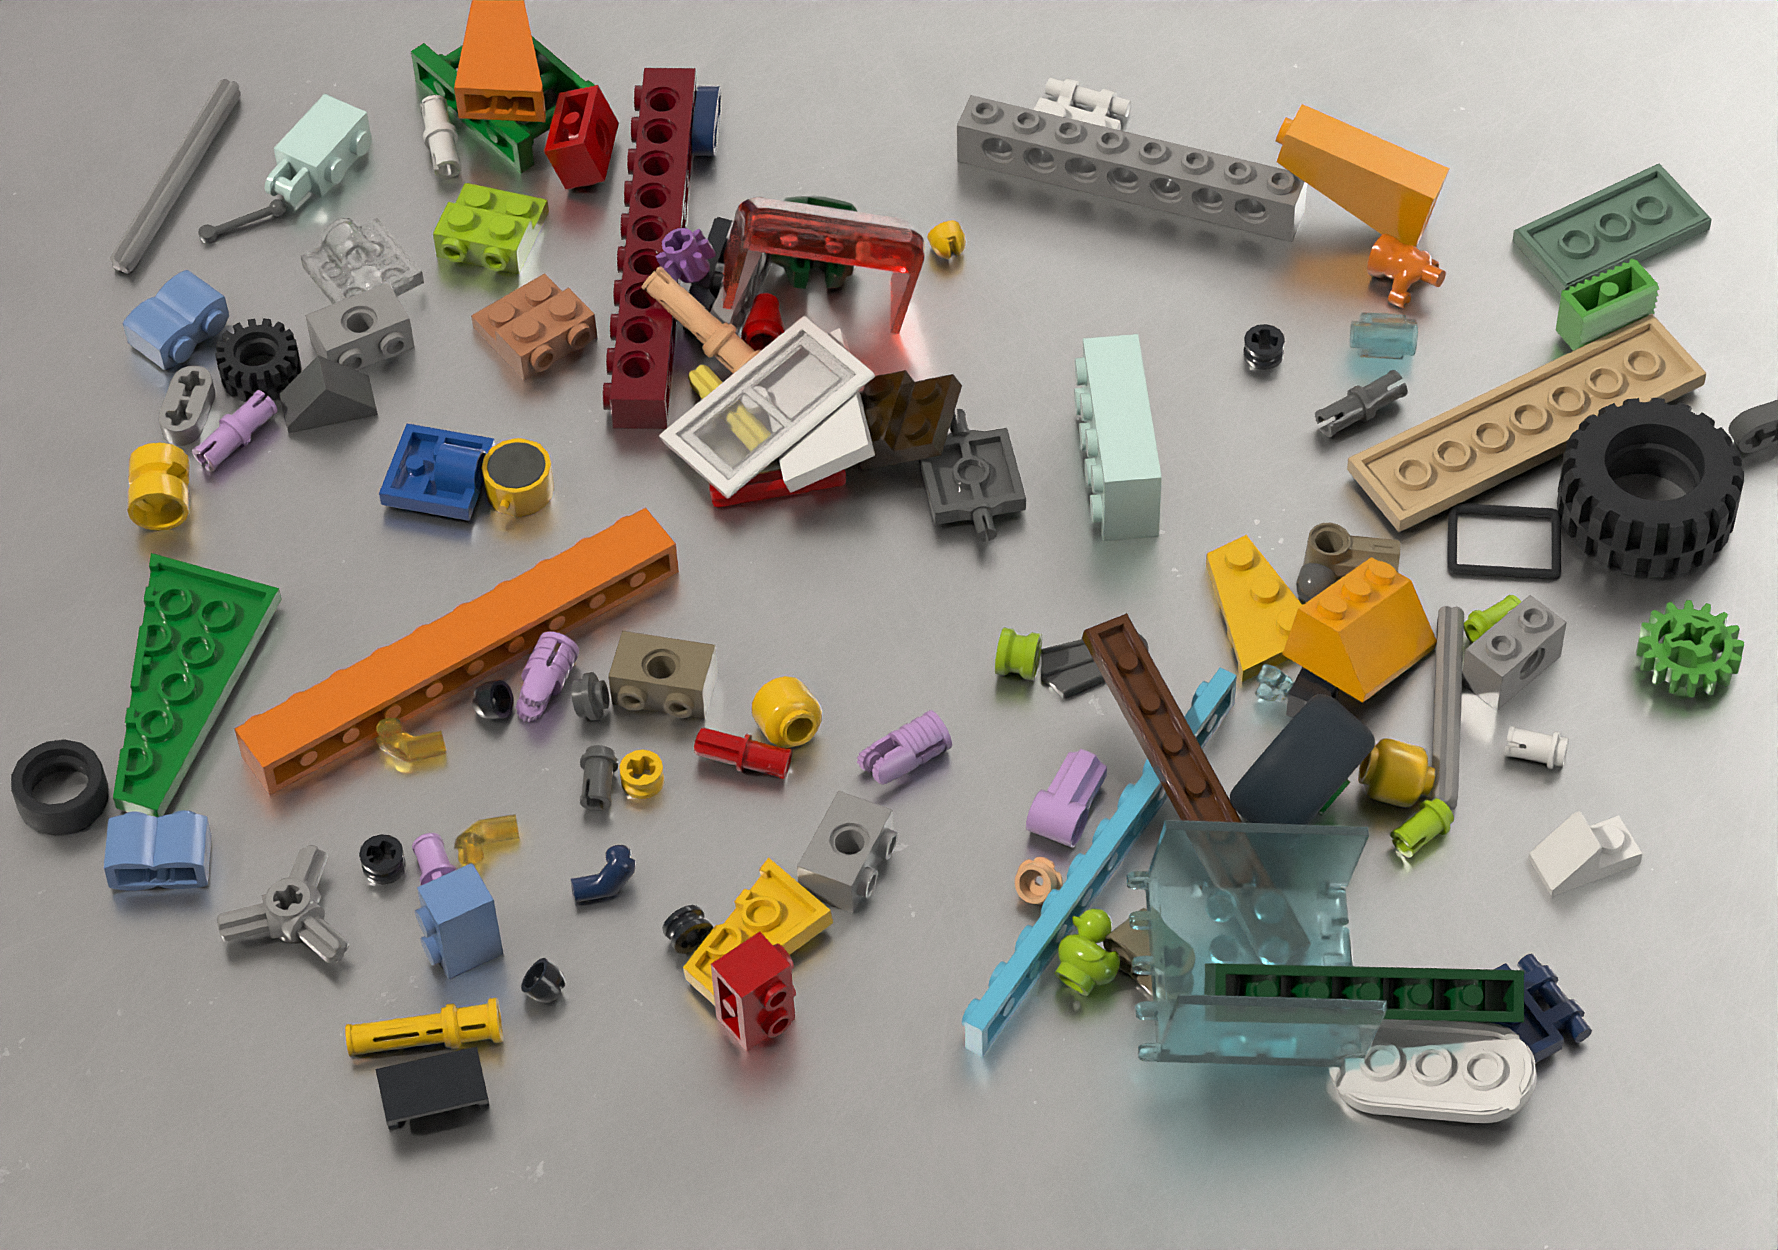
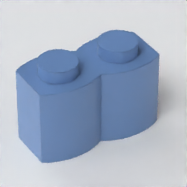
M185 270L166 282L155 297L145 300L133 309L122 324L127 342L162 369L167 370L178 363L185 362L192 355L197 343L219 334L225 327L230 315L225 296L189 270Z
M181 810L161 817L133 811L109 818L104 859V871L108 887L118 890L138 891L157 886L169 889H192L208 885L212 838L208 817L192 811Z

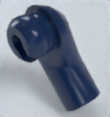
M615 845L608 848L605 853L607 864L600 873L570 879L575 903L611 897L620 892L636 869V861L631 858L632 852L628 846Z

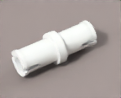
M431 95L424 98L422 104H420L426 128L423 133L425 146L431 151L435 175L442 179H449L457 176L459 170H462L456 149L458 134L456 127L450 122L447 100L440 95Z

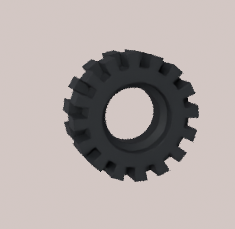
M255 318L248 319L249 326L245 328L242 327L240 322L233 325L234 334L226 330L222 334L223 342L218 341L216 345L217 353H215L223 387H227V392L232 397L238 393L239 400L247 402L249 396H253L257 390L264 392L265 396L268 395L272 401L277 400L276 392H282L302 370L297 342L294 339L293 332L290 329L285 331L284 324L279 321L272 327L271 319L263 318L262 325H257ZM259 355L274 357L268 363L259 366L243 364L248 359Z

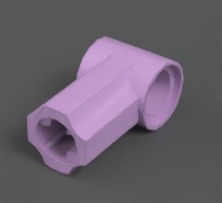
M1082 749L1078 752H1069L1048 790L1041 789L1034 798L1028 812L1026 830L1074 848L1085 829L1089 807L1107 776V766L1101 763L1097 756L1091 752Z

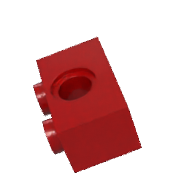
M599 85L562 92L558 95L544 153L565 190L580 186H591L604 182L606 179L619 122Z

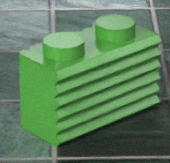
M1630 259L1629 263L1623 262L1622 267L1615 265L1614 270L1608 269L1607 273L1600 272L1599 277L1592 276V280L1585 279L1584 284L1577 283L1576 287L1570 286L1569 291L1562 289L1555 330L1573 351L1650 314H1655V302H1658L1656 297L1659 296L1657 291L1660 290L1658 283L1637 260Z

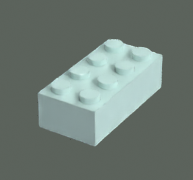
M1138 334L1084 338L1083 357L1075 358L1074 361L1077 386L1082 385V387L1074 388V403L1076 415H1081L1082 421H1085V423H1079L1081 450H1086L1087 456L1091 457L1085 459V478L1087 487L1092 486L1093 494H1095L1090 495L1092 523L1101 522L1103 541L1159 536L1162 477Z

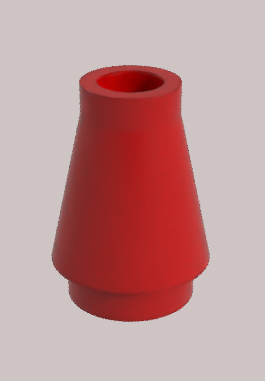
M761 293L753 299L751 311L741 332V339L754 351L759 349L762 351L785 332L779 311V300L769 293Z

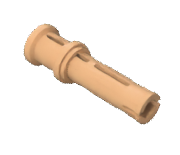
M661 266L643 283L641 288L655 298L674 318L704 344L702 347L705 351L704 354L709 358L714 356L733 374L761 351L760 349L754 351L735 333L736 327L727 322L722 324Z

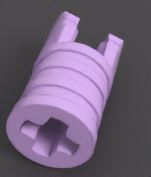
M544 632L540 635L521 675L524 683L517 700L516 714L520 716L519 719H522L523 722L527 721L530 723L531 721L535 722L538 718L540 719L551 697L561 692L574 666V662L579 656L578 646L569 637L557 632ZM556 643H559L561 645L558 651H553Z
M929 710L921 717L913 719L909 724H904L898 730L890 732L885 737L872 743L871 746H867L866 749L859 753L857 763L864 771L872 772L874 779L879 784L884 785L911 772L919 765L928 762L929 759L937 757L941 752L951 749V736L941 718L934 711Z

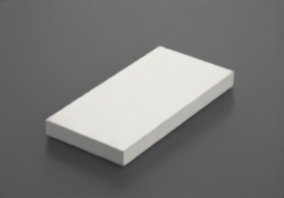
M840 328L827 333L850 352L847 339ZM802 349L766 378L762 384L771 397V405L791 421L840 379ZM859 390L779 456L783 480L790 492L801 489L875 455ZM770 417L773 434H775L782 426Z

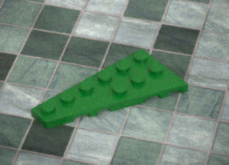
M151 553L149 563L150 578L148 587L145 588V610L143 623L139 626L130 684L132 694L130 706L126 710L124 722L126 732L124 745L120 749L113 800L116 809L126 812L137 811L150 816L161 817L164 816L282 598L277 587Z

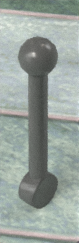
M275 199L270 203L269 207L218 226L203 225L198 231L200 240L203 243H212L216 240L217 235L270 215L282 216L286 212V204L282 200Z

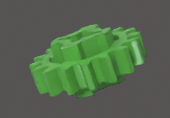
M1686 600L1684 609H1677L1672 602L1666 604L1664 614L1653 610L1650 614L1649 623L1643 622L1641 625L1636 655L1642 657L1640 668L1642 671L1654 670L1652 683L1655 685L1662 683L1664 680L1669 682V693L1674 694L1679 687H1684L1688 696L1694 697L1696 689L1702 687L1708 695H1712L1715 691L1716 682L1727 687L1730 685L1732 674H1738L1744 649V641L1738 640L1739 626L1731 625L1726 627L1728 614L1726 612L1720 613L1717 616L1710 614L1711 604L1706 603L1701 610L1694 609L1691 600ZM1664 636L1663 643L1659 644L1660 639ZM1721 653V657L1716 661L1717 654Z

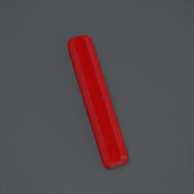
M781 469L758 473L728 499L709 484L710 498L713 506L719 508L839 487L846 483L845 469L801 489L790 492L784 483Z

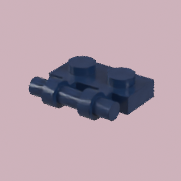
M1533 953L1521 958L1517 964L1520 970H1524V1022H1482L1507 1027L1519 1035V1039L1526 1046L1528 1045L1535 1063L1562 1050L1564 1038L1559 1033V1029L1561 1031L1567 1030L1577 1043L1584 1041L1592 1033V1029L1583 1019L1584 1010L1575 999H1568L1557 985V975L1550 966L1542 965ZM1507 963L1495 968L1497 970H1511ZM1532 996H1541L1550 1009L1543 1012Z

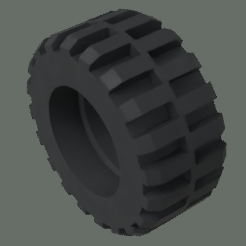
M1639 398L1624 400L1623 405L1619 407L1615 403L1599 409L1598 416L1592 414L1579 424L1578 430L1571 434L1567 442L1566 451L1563 455L1557 497V509L1562 517V526L1567 535L1571 538L1576 537L1575 545L1586 555L1592 552L1596 555L1595 561L1607 568L1614 565L1621 568V573L1635 576V572L1647 573L1648 578L1663 577L1664 572L1672 571L1673 575L1690 571L1691 564L1699 567L1711 560L1713 553L1721 551L1728 542L1729 534L1733 532L1744 484V471L1741 468L1742 458L1739 450L1735 446H1731L1733 440L1722 427L1718 429L1714 427L1715 421L1703 412L1697 415L1691 412V406L1680 402L1675 406L1666 404L1665 399L1651 398L1650 402H1640ZM1632 474L1655 475L1673 482L1686 495L1666 501L1646 500L1622 490L1614 480Z

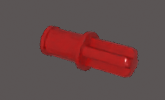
M708 728L700 729L694 744V753L697 756L735 765L738 772H742L746 768L780 777L783 780L787 777L793 755V749H785L754 741L751 734H745L744 738Z

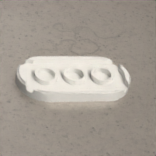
M1361 1019L1355 1022V1027L1350 1028L1346 1033L1344 1030L1335 1039L1329 1053L1330 1076L1338 1095L1351 1107L1371 1114L1470 1123L1498 1122L1513 1116L1527 1104L1534 1092L1537 1080L1534 1056L1528 1045L1526 1046L1519 1039V1035L1509 1028L1492 1023Z

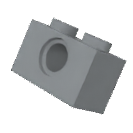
M388 282L305 315L311 345L316 354L356 371L415 348L410 318Z
M1529 595L1466 648L1462 671V685L1498 711L1561 657L1567 622L1533 596Z
M838 790L797 865L798 883L819 901L854 913L862 896L868 898L873 892L878 877L877 868L882 858L888 860L895 850L898 832L893 830V810ZM847 852H856V854H852V855H847V854H844V853H847Z

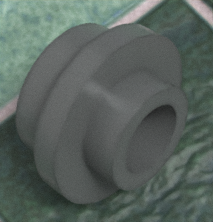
M594 672L584 673L582 679L573 680L571 696L577 716L579 718L588 717L591 721L600 720L603 715V709H608L610 703L606 682L604 680L599 681Z

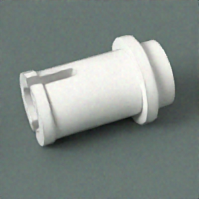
M1510 726L1506 740L1509 742L1505 746V757L1511 756L1547 763V768L1552 770L1554 765L1564 766L1569 738L1561 737L1559 731H1554L1553 735Z

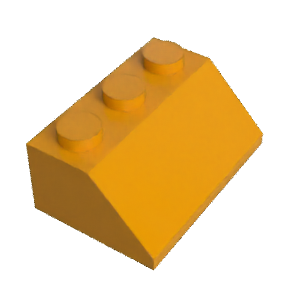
M1371 557L1298 608L1282 655L1363 703L1434 650L1437 639L1412 581L1398 573L1390 564Z

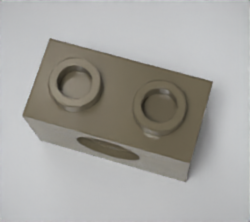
M622 631L608 675L612 705L622 706L629 710L644 709L669 713L679 718L695 717L705 719L718 676L716 645Z

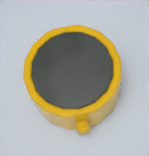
M522 438L505 440L493 446L484 456L482 473L487 499L491 506L499 513L515 517L531 515L543 509L552 499L555 488L552 465L548 452L538 442Z

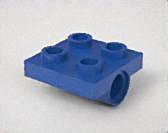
M407 423L379 491L381 505L470 521L484 484L482 473L483 459L488 451L495 446V439Z

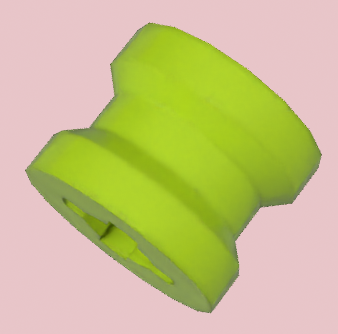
M1004 627L997 646L995 674L1005 676L1010 672L1019 673L1023 679L1033 681L1037 674L1041 656L1042 634L1032 632L1027 636L1019 635L1013 628Z

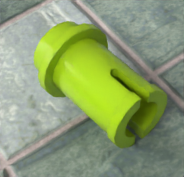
M1508 595L1484 611H1472L1468 615V620L1464 622V631L1470 642H1475L1507 615L1509 611L1519 605L1521 600L1514 595Z
M1435 798L1432 801H1423L1419 806V812L1400 827L1391 831L1390 837L1393 838L1391 841L1402 855L1408 858L1412 857L1416 851L1436 835H1445L1450 831V824L1454 822V815L1442 800Z

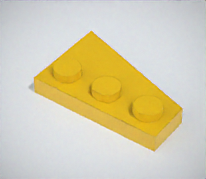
M1247 535L1206 554V567L1219 609L1222 610L1228 628L1227 635L1231 648H1234L1237 657L1238 671L1242 682L1289 660V658L1282 654L1297 610L1302 606L1301 602Z
M769 857L760 867V877L751 889L747 890L744 888L734 901L736 908L723 924L715 925L683 966L686 981L714 1006L711 963L759 931L772 945L779 943L790 955L833 924L831 910Z

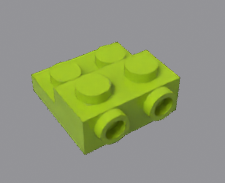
M465 183L456 202L447 203L433 232L436 257L447 259L451 262H461L489 268L493 271H504L520 275L549 213L548 200Z

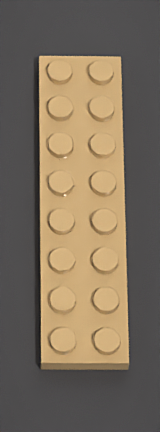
M1650 314L1349 457L1347 470L1397 531L1400 532L1564 453L1571 434L1578 430L1579 424L1592 414L1598 416L1599 409L1613 403L1619 407L1623 405L1624 400L1639 398L1640 402H1650L1651 398L1665 399V403H1668L1703 386L1706 372L1653 314Z

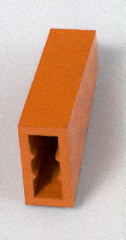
M472 0L454 86L459 118L545 122L546 111L543 87L524 0Z

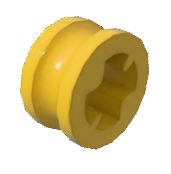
M644 749L635 750L628 753L621 760L619 766L621 785L626 794L632 798L647 799L657 795L662 790L664 785L662 760L657 754ZM644 770H650L651 776L643 774L639 779L634 778L633 773L640 775Z

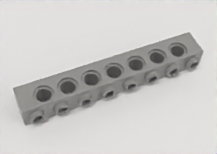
M970 95L957 123L958 162L1293 242L1305 211L1307 183L1285 169Z

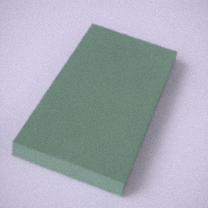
M1658 163L1515 229L1512 241L1561 294L1562 289L1569 291L1570 286L1576 287L1577 283L1584 284L1585 279L1592 280V276L1599 277L1600 272L1607 273L1608 269L1614 270L1615 265L1622 267V263H1629L1630 259L1642 262L1710 230L1712 219Z

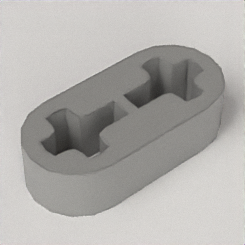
M184 367L177 371L171 380L158 417L162 435L170 444L182 446L193 443L200 437L215 399L212 376L204 367ZM193 389L191 396L188 397L186 391ZM187 414L188 420L181 422L183 415Z

